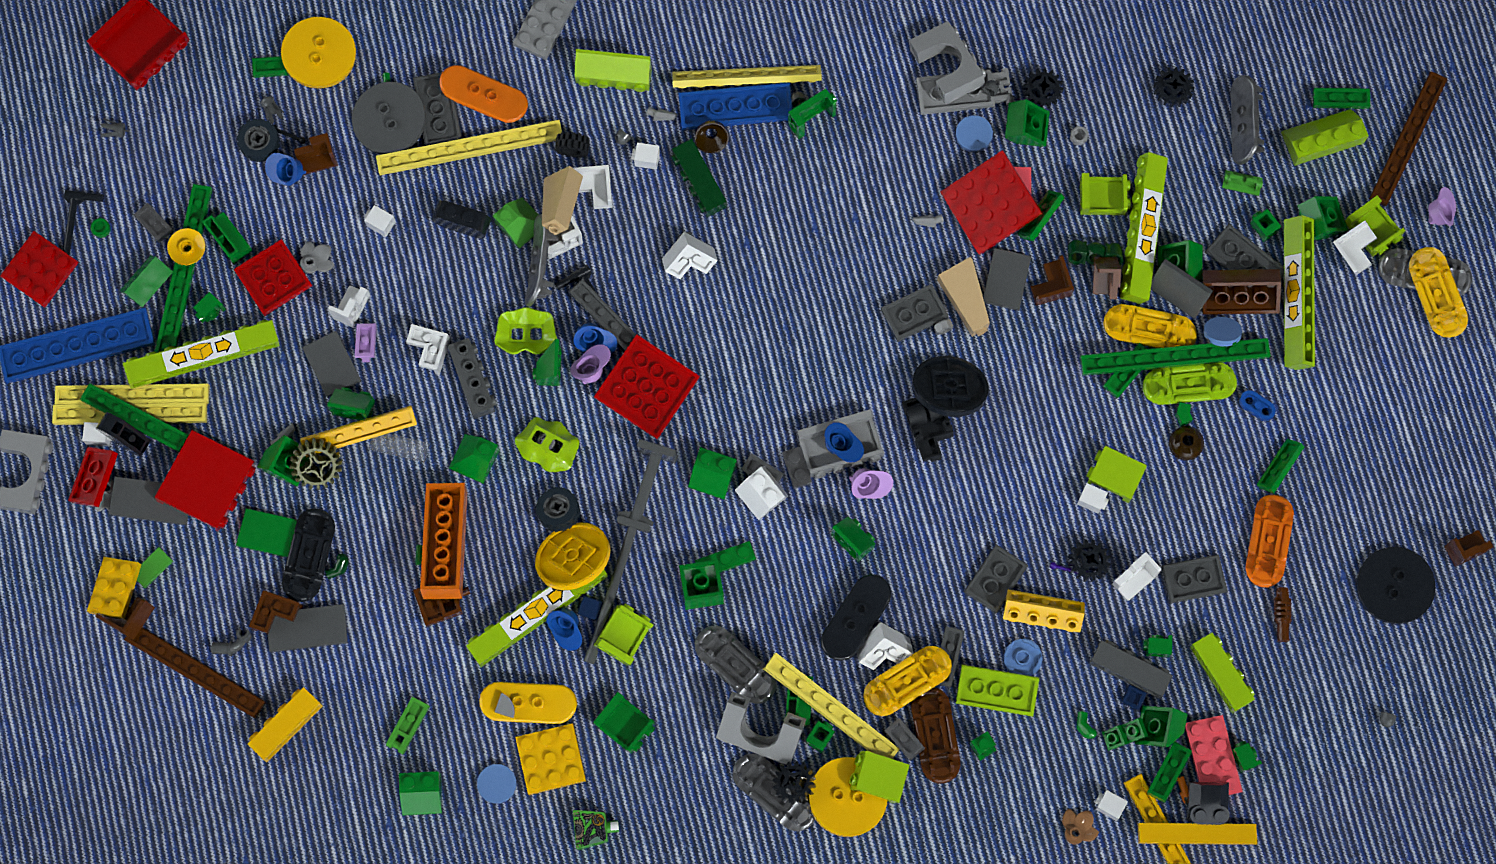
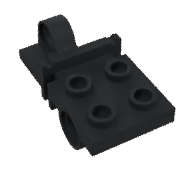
M917 398L903 401L902 407L923 462L931 460V462L941 460L942 454L937 442L954 437L950 419L948 416L940 415L927 409Z

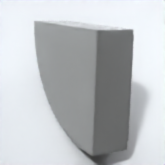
M501 693L495 713L514 719V705L508 696Z

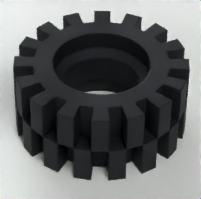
M575 132L558 133L555 152L561 153L562 156L566 155V157H586L589 152L590 138L585 135L582 136L580 133L575 134Z

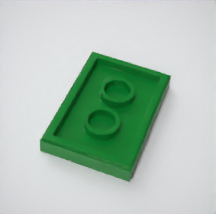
M246 508L236 546L288 558L297 520Z

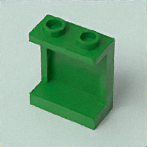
M824 89L788 112V126L798 140L805 136V122L824 110H827L832 118L836 116L837 99L832 92L829 93L827 89Z
M619 692L616 693L593 722L598 729L630 754L633 751L637 752L643 745V742H641L645 736L649 737L655 730V721L627 701Z

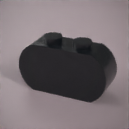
M440 200L435 208L432 221L443 228L483 239L486 236L491 218L480 211Z
M105 412L96 427V430L138 457L143 455L151 442L148 437L109 412Z

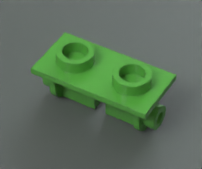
M1226 170L1222 188L1259 196L1263 185V178Z

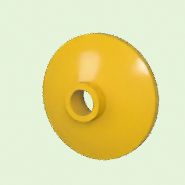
M189 228L176 231L170 237L167 244L169 256L180 265L196 263L202 258L206 248L202 235L196 230ZM190 246L191 250L186 252L185 248Z

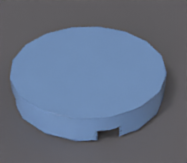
M971 115L965 117L956 128L957 143L968 152L983 151L992 141L993 130L991 124L981 116Z
M1215 317L1205 323L1203 333L1204 337L1208 338L1210 343L1214 345L1231 346L1233 343L1240 341L1242 327L1231 318Z
M1025 638L1011 642L1003 655L1007 671L1028 676L1034 675L1040 669L1043 661L1039 646L1032 640Z
M492 764L480 773L477 779V788L480 795L486 801L493 804H501L514 795L517 788V780L514 773L507 766Z

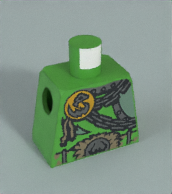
M573 810L577 850L607 843L608 833L619 832L618 820L607 821L605 812Z

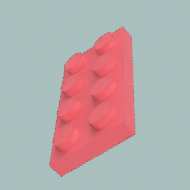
M1223 715L1186 723L1185 732L1189 748L1192 750L1191 756L1198 782H1229V795L1242 793Z

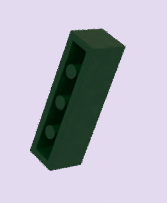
M690 139L672 148L671 159L674 165H678L681 169L679 172L684 182H688L690 186L688 190L691 196L697 198L699 202L697 206L700 212L705 213L709 217L727 208V201L693 140Z

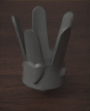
M264 96L260 104L265 110L267 121L269 118L270 123L273 124V115L275 113L280 119H283L284 117L281 112L284 113V111L276 104L274 97Z
M103 118L113 124L102 123L101 127L114 130L115 132L103 133L101 137L118 136L119 138H124L125 132H130V130H125V123H115Z

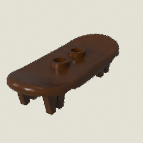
M934 687L911 702V710L916 738L925 747L919 753L922 771L931 782L944 784L953 780L959 773L960 756L949 698L945 692Z

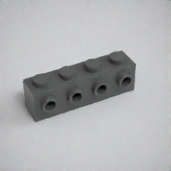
M467 338L447 345L473 418L477 419L494 413V406L497 403L494 395H489L488 388H491L488 378H483L481 372L484 371L482 361H477L475 354L478 353L475 342L471 343L470 339Z
M1101 640L1089 663L1090 665L1158 699L1163 697L1173 676L1169 674V670L1160 666L1157 668L1151 665L1152 662L1145 658L1138 659L1133 656V652L1127 649L1122 651L1116 648V644L1109 640H1105V642Z

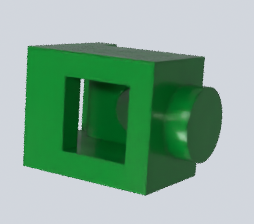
M1268 209L1255 213L1250 223L1262 238V242L1278 233L1281 225Z
M210 292L193 307L196 311L195 316L202 323L214 320L220 310L223 312L226 310L223 304Z
M1152 635L1151 638L1143 639V651H1146V656L1169 658L1172 655V635H1168L1166 639H1163L1162 635Z
M818 721L805 740V743L818 752L823 753L835 733L832 730L833 726L826 721L822 723ZM823 733L825 738L820 740L817 735Z
M988 731L972 740L969 744L979 761L997 751L995 749L996 744Z
M1246 740L1235 744L1236 748L1232 752L1240 773L1262 764L1261 760L1256 761L1257 753L1254 747H1250Z

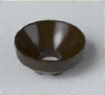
M706 121L700 124L695 132V143L705 153L720 152L729 141L726 127L718 121ZM713 128L717 132L714 136H707L706 131Z
M1179 427L1173 431L1169 438L1170 451L1180 460H1193L1203 451V436L1194 427ZM1184 436H1191L1194 442L1191 446L1183 443L1182 439Z

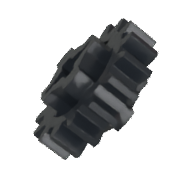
M1168 67L1166 72L1162 70L1160 76L1156 77V82L1153 85L1156 88L1154 95L1159 94L1157 100L1163 99L1164 106L1170 103L1171 108H1173L1174 104L1180 107L1182 102L1186 104L1188 98L1191 99L1193 95L1191 92L1195 89L1194 86H1191L1194 80H1189L1190 73L1184 74L1185 69L1179 72L1177 67H1175L1174 71H1171L1170 67Z
M1046 68L1043 69V72L1036 69L1035 74L1030 72L1029 78H1025L1024 82L1026 84H1023V90L1026 91H1024L1023 95L1024 97L1029 96L1027 100L1033 101L1036 105L1039 104L1042 108L1044 105L1050 108L1051 103L1056 105L1057 99L1060 100L1062 97L1060 93H1063L1064 90L1061 87L1063 81H1058V74L1053 76V70L1047 73ZM1043 83H1044V89H1045L1044 94H1043V90H1042V84H1043Z
M1085 539L1083 545L1078 542L1076 544L1077 548L1073 547L1070 550L1073 554L1068 555V558L1072 560L1068 563V566H1073L1071 573H1078L1077 579L1083 576L1084 582L1088 578H1090L1091 582H1094L1095 576L1101 579L1102 574L1108 572L1106 568L1110 566V563L1106 561L1110 559V555H1105L1108 549L1102 550V543L1095 545V540H1092L1089 544L1087 539ZM1083 549H1092V551L1086 552ZM1088 558L1092 559L1090 564L1087 563ZM1087 570H1093L1094 572H1093V573H1088V572H1086V571H1087Z
M795 761L792 766L790 762H787L788 767L785 768L781 765L782 771L775 772L778 778L772 780L777 784L773 786V789L778 791L776 796L778 798L782 797L781 800L784 803L789 801L790 805H793L794 801H797L800 805L801 799L804 798V800L808 801L807 795L814 794L811 788H816L815 783L812 782L816 780V777L811 775L813 771L810 768L807 769L806 764L803 763L800 766L799 762Z

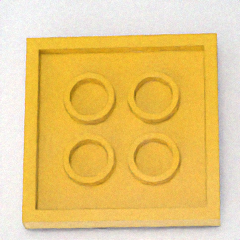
M573 723L515 737L528 795L586 782Z

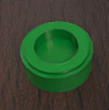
M98 218L91 223L90 229L94 236L104 238L110 233L111 227L107 220Z

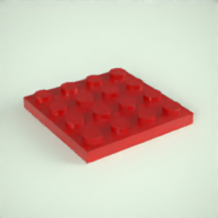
M1003 150L940 191L979 255L1043 214Z
M636 334L594 398L658 440L700 376Z

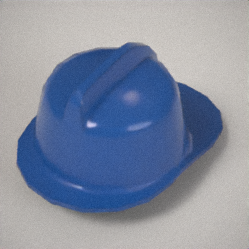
M273 153L267 158L265 163V171L269 179L286 186L293 185L302 178L303 174H306L300 160L289 155Z
M594 323L578 326L577 332L574 334V345L577 349L584 352L595 345L607 346L611 354L617 348V338L614 334Z
M834 422L828 425L824 433L827 450L837 455L843 461L849 463L859 461L864 454V447L861 441L842 423Z
M566 607L550 612L547 616V624L557 643L568 651L579 649L582 644V635L578 628V616Z

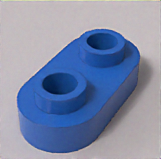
M1252 390L1245 391L1239 399L1240 406L1261 421L1271 420L1276 413L1273 403ZM1246 399H1250L1252 404H1247ZM1263 409L1268 411L1267 415L1262 413Z

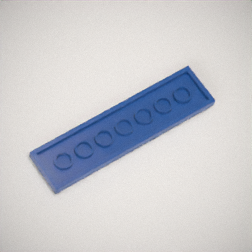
M145 307L1 345L0 363L4 381L8 384L155 345L148 311Z

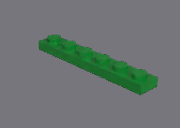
M90 383L80 398L83 403L104 414L109 412L117 416L139 432L177 452H180L189 436Z

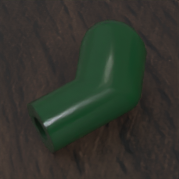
M339 554L335 567L325 570L328 579L346 572L349 564V558L346 554Z

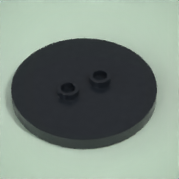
M951 356L933 357L922 362L916 368L912 379V390L917 400L932 412L949 417H962L975 413L985 404L989 391L987 379L979 368L966 360Z
M1387 547L1374 552L1364 561L1357 575L1356 588L1360 602L1373 617L1389 624H1405L1418 619L1429 609L1435 596L1436 584L1430 566L1420 555L1402 547Z

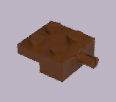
M468 586L463 588L462 597L471 594ZM420 588L413 590L426 627L463 614L460 599H423Z

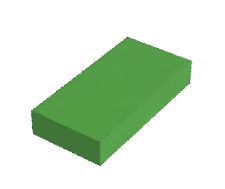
M158 547L141 564L137 581L146 589L173 560Z

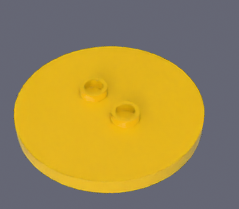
M311 17L296 23L290 28L282 42L281 57L287 73L296 82L310 88H327L340 83L349 75L355 64L356 47L352 35L341 23L326 17Z
M579 522L570 529H566V531H554L546 537L536 553L535 568L537 574L547 586L553 589L572 590L580 588L593 581L604 570L610 557V543L604 532L599 527L590 523Z
M853 757L837 758L823 765L814 775L816 780L812 781L816 785V788H811L814 794H808L810 810L817 823L826 831L842 837H855L870 831L879 823L887 806V800L861 791L850 790L851 784H849V780L856 768L855 758Z

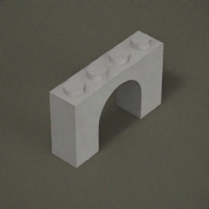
M949 21L909 40L910 51L919 64L938 54H951L961 61L957 70L936 80V91L945 105L985 85L984 77H986L984 69L977 65L974 54L969 53L966 42L959 38L958 30L955 26L952 27Z
M2 429L0 450L4 453L28 457L32 469L30 477L23 485L16 488L0 487V509L34 515L36 510L39 509V495L45 485L43 477L49 467L48 455L53 450V443H51L52 441L47 436Z
M732 691L716 738L781 764L787 765V762L791 763L806 719L788 712L781 731L777 735L770 737L758 735L748 727L745 718L751 698Z

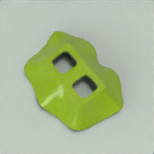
M529 307L503 312L498 319L494 343L509 354H518L524 350L532 354L544 353L552 342L557 339L554 318L549 312ZM513 329H523V338L521 340L512 339ZM531 329H541L542 338L540 340H532Z
M535 417L515 437V444L525 460L538 463L548 472H560L571 468L579 448V439L571 435L561 422H549ZM536 431L546 434L541 444L532 440ZM553 440L563 443L558 453L549 450Z

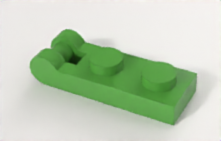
M412 697L391 733L386 746L389 748L393 747L398 750V753L404 755L430 706ZM399 735L404 737L402 743L397 741Z

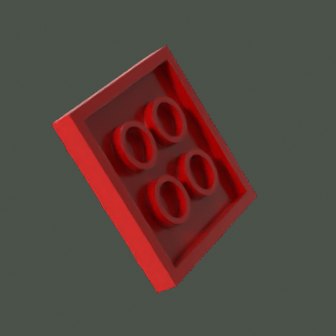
M33 231L1 273L0 277L45 308L79 262Z
M282 239L234 269L264 316L312 287L311 282Z

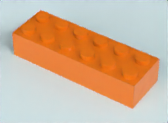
M426 483L420 591L423 599H462L467 513V489L465 483Z

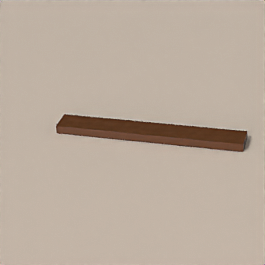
M1430 71L1369 197L1370 200L1378 195L1382 200L1380 204L1385 207L1387 206L1448 80L1447 78Z
M141 628L134 640L127 636L124 638L126 642L254 719L257 718L266 704L262 699Z

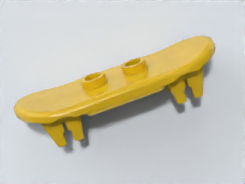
M1434 247L1421 248L1412 255L1409 261V271L1423 309L1435 333L1442 337H1456L1466 329L1468 314L1445 255L1439 249Z
M1119 304L1109 309L1103 320L1105 332L1111 338L1133 344L1140 343L1143 346L1153 348L1194 345L1197 339L1196 327L1187 317L1168 312Z
M926 646L871 680L864 689L863 698L866 708L874 715L888 716L939 685L951 673L952 662L949 655L940 647Z
M494 682L483 689L480 694L479 704L484 715L493 721L561 724L568 721L574 715L577 707V698L574 692L565 685ZM501 693L508 696L512 701L515 710L514 719L495 713Z

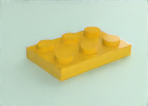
M104 557L87 612L125 620L141 564L139 562Z

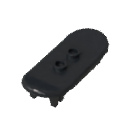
M313 508L304 511L296 523L282 578V587L285 594L297 602H305L314 598L319 592L335 532V523L331 515L322 509Z
M869 574L861 577L855 583L822 633L821 647L828 657L844 661L852 658L857 653L891 600L892 592L890 585L883 577Z

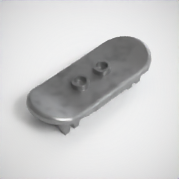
M1241 75L1235 79L1230 93L1232 159L1239 165L1248 162L1254 153L1264 152V148L1259 146L1264 145V140L1258 138V100L1263 99V95L1258 93H1262L1263 88L1256 85L1254 79L1247 75Z
M542 214L538 215L534 222L531 264L525 296L526 306H532L536 299L546 298L547 295L552 294V290H547V287L552 288L553 283L544 280L543 276L546 272L549 244L552 245L553 241H558L559 236L554 235L542 226Z
M1395 248L1384 253L1378 264V271L1382 279L1390 285L1416 290L1409 271V261L1416 251ZM1446 257L1460 296H1462L1471 287V270L1463 261Z
M710 626L698 634L695 640V650L698 657L736 692L751 698L750 702L754 704L766 702L773 696L777 687L776 679L763 670L765 664L730 632L720 626Z
M747 754L737 760L732 772L735 784L778 822L792 831H803L813 824L815 818L811 813L808 801L803 798L800 805L797 801L790 805L789 801L784 803L781 800L782 797L778 798L776 796L778 791H775L773 786L777 784L772 780L778 778L775 772L781 771L772 763L758 754Z

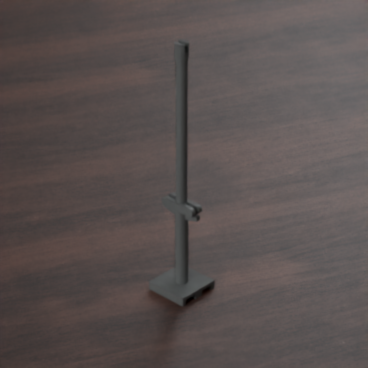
M642 439L638 441V451L650 457L633 510L618 512V524L628 528L589 648H587L584 662L593 665L599 652L594 644L608 621L636 532L638 530L649 533L651 531L650 526L654 524L643 513L660 461L664 460L676 464L678 458L676 450Z

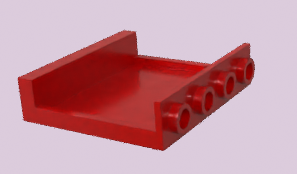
M129 0L87 40V43L96 54L137 91L147 84L150 77L159 73L161 67L166 62H170L179 50L187 46L189 38L185 32L176 27L148 0Z
M191 430L155 495V500L161 504L165 503L215 528L219 532L220 528L224 529L228 522V513L230 511L233 512L237 506L238 501L236 499L238 495L244 493L247 484H245L246 480L254 475L256 470L254 467L255 463L253 460Z

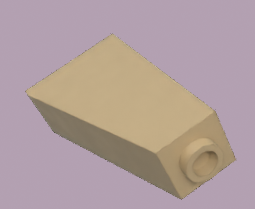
M571 166L544 178L542 226L554 235L568 230L583 176Z
M969 257L939 274L937 281L973 337L976 334L981 336L986 333L990 321L973 259Z

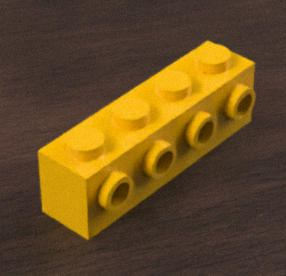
M1008 589L1003 619L1011 622H1022L1029 625L1045 626L1050 629L1056 628L1080 633L1085 614V603Z
M304 687L297 689L292 694V699L287 704H282L277 710L278 713L273 718H268L263 724L264 727L259 732L256 731L250 736L248 745L265 762H268L323 707Z

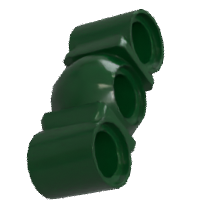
M1073 240L1068 244V260L1074 265H1085V262L1094 266V257H1117L1121 266L1123 263L1122 246L1118 243H1105L1104 246L1098 242H1092L1087 245V241Z

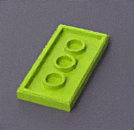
M962 664L955 703L1033 717L1040 678Z

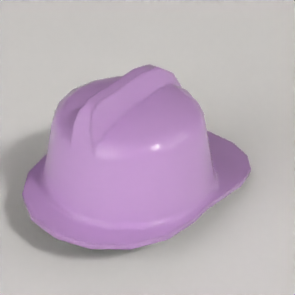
M1446 187L1441 188L1438 198L1428 206V222L1430 224L1439 226L1445 224L1453 225L1456 201L1452 192Z
M595 345L588 349L572 364L570 368L572 376L580 379L583 384L597 381L603 373L602 368L610 359L611 353L609 348L605 345Z
M862 468L849 477L852 485L851 491L856 498H882L893 487L892 476L884 471Z

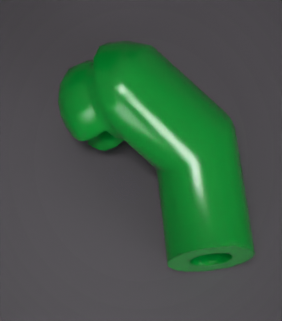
M1079 711L1077 731L1086 739H1094L1097 732L1087 723L1088 713Z

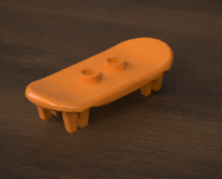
M461 65L449 66L440 76V88L447 98L505 123L515 122L521 119L527 112L528 100L520 90Z
M1270 494L1262 497L1255 508L1245 570L1249 580L1259 587L1268 588L1274 586L1284 575L1294 510L1291 503L1280 495Z

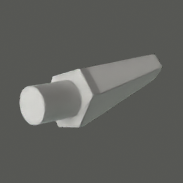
M649 107L646 114L654 117L653 121L674 120L677 117L676 113L660 108L655 110Z
M942 214L935 217L932 215L913 217L915 224L934 228L936 224L944 222Z
M290 424L278 433V438L270 441L271 445L283 435L290 438L295 431L294 424Z

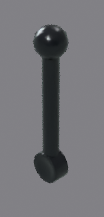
M274 125L278 133L299 141L300 144H304L306 142V139L304 137H297L295 135L278 129L277 126Z

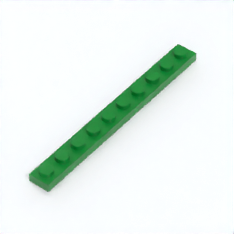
M193 184L183 229L189 228L196 230L201 235L203 234L204 224L202 221L207 217L212 187ZM190 246L185 248L186 252L191 250ZM175 262L156 343V353L164 351L167 347L175 346L176 348L178 345L196 263L180 265Z
M1268 338L1241 340L1238 343H1233L1231 346H1217L1209 343L1081 355L1080 364L1082 376L1267 359L1271 357Z

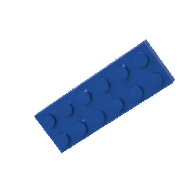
M790 83L678 93L682 130L697 129L700 124L710 120L718 121L724 126L788 121V112L792 110Z

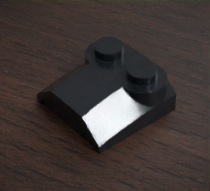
M1189 781L1187 821L1206 825L1227 823L1230 816L1228 810L1229 782Z

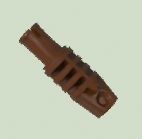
M1287 587L1277 588L1276 597L1274 598V622L1277 625V642L1290 641L1289 624L1292 622L1291 598H1289Z

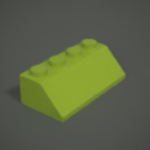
M576 49L575 82L580 86L597 85L599 88L615 87L618 90L634 89L637 92L650 90L652 74L651 56Z
M1352 109L1281 131L1294 166L1364 144L1369 136L1362 119Z

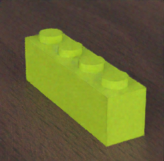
M1210 633L1193 643L1190 649L1233 714L1255 700L1253 697L1255 693L1249 685L1246 686L1244 683V676L1232 664L1233 659L1228 652L1225 653L1221 647L1223 644L1220 638Z

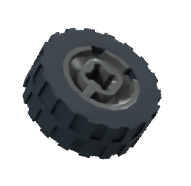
M264 119L249 120L239 129L237 144L242 154L251 161L265 162L271 154L278 152L280 137L274 125H271L269 121Z
M554 487V489H548L545 493L541 494L542 496L537 500L536 514L545 528L550 531L563 532L576 524L577 519L580 517V507L575 495L570 490H566L563 487Z

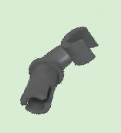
M239 628L236 632L237 640L235 642H212L211 653L228 654L232 657L245 643L251 640L252 634L247 628L246 635L242 636L243 631Z

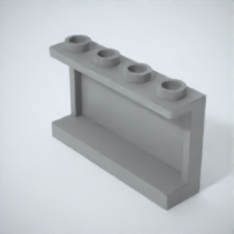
M871 409L797 430L798 441L811 478L819 479L825 477L826 473L832 471L833 473H839L844 471L846 467L852 466V468L862 466L863 462L870 461V463H873L884 457V450L881 447L874 426ZM834 422L842 423L861 441L864 447V454L859 461L850 463L843 461L837 455L827 450L824 433L828 425Z

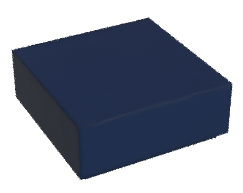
M584 596L577 614L596 621L603 603Z
M1129 684L1120 703L1139 711L1147 693Z

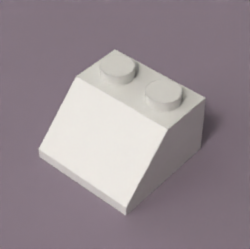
M765 466L757 469L735 489L736 493L758 520L788 497L787 493Z

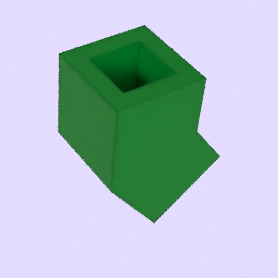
M1182 402L1178 404L1176 418L1180 427L1191 423L1193 420L1190 414V404Z

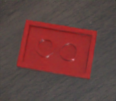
M87 447L68 501L74 504L99 508L118 453L111 450Z

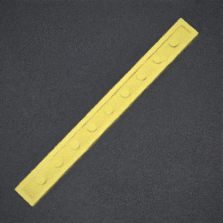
M560 120L377 155L378 171L380 175L553 142L556 141L557 134L562 132Z

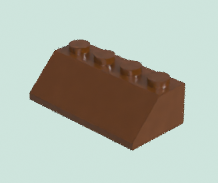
M1280 269L1202 271V284L1213 290L1202 308L1203 314L1280 313Z

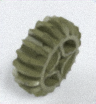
M313 438L311 444L308 440H305V446L299 444V450H293L295 456L290 457V461L293 462L290 464V469H294L292 476H297V482L303 480V487L308 483L310 490L313 488V485H316L317 490H319L322 484L325 488L328 487L327 482L334 484L333 478L338 479L339 474L337 472L342 471V467L339 466L342 464V459H339L341 457L340 452H336V446L330 448L331 442L329 441L324 445L323 439L316 443V439ZM315 451L323 452L326 455H317ZM309 454V461L305 462V465L300 466L302 458ZM313 459L317 464H319V469L318 467H316L315 464H313ZM332 462L331 469L324 475L323 468ZM306 473H315L317 477L310 476Z

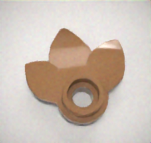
M1071 809L1065 811L1062 824L1066 829L1065 838L1070 844L1076 845L1082 841L1091 842L1098 836L1099 831L1092 827L1094 818L1091 811H1083L1078 815ZM1075 831L1078 836H1074L1072 832Z

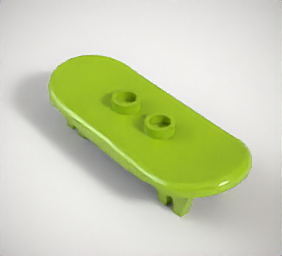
M1224 363L1153 369L1146 375L1143 381L1144 395L1149 401L1158 405L1226 399L1234 393L1237 387V378L1234 371Z

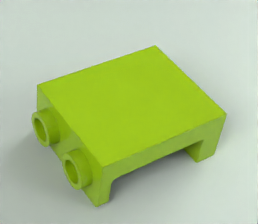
M1082 173L1080 177V215H1126L1127 209L1131 207V198H1127V191H1130V180H1127V174H1123L1122 177H1089V173Z
M1378 195L1349 215L1345 220L1350 230L1363 221L1367 222L1377 237L1375 241L1365 247L1372 257L1376 254L1382 255L1385 253L1391 243L1395 245L1404 238L1402 235L1406 231L1404 228L1399 229L1380 206L1382 200Z
M1105 446L1103 451L1098 450L1094 460L1097 463L1095 467H1090L1086 475L1089 478L1087 483L1090 485L1091 483L1096 484L1123 497L1122 501L1129 503L1147 465Z
M624 604L616 606L594 646L626 666H631L634 661V654L648 630L654 625L650 623V618L643 614L637 615L633 612L634 608Z
M860 751L855 758V772L852 773L849 784H851L850 790L861 791L885 799L890 803H900L910 765L869 751Z

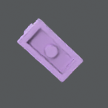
M357 324L355 358H361L362 362H370V358H375L376 324Z

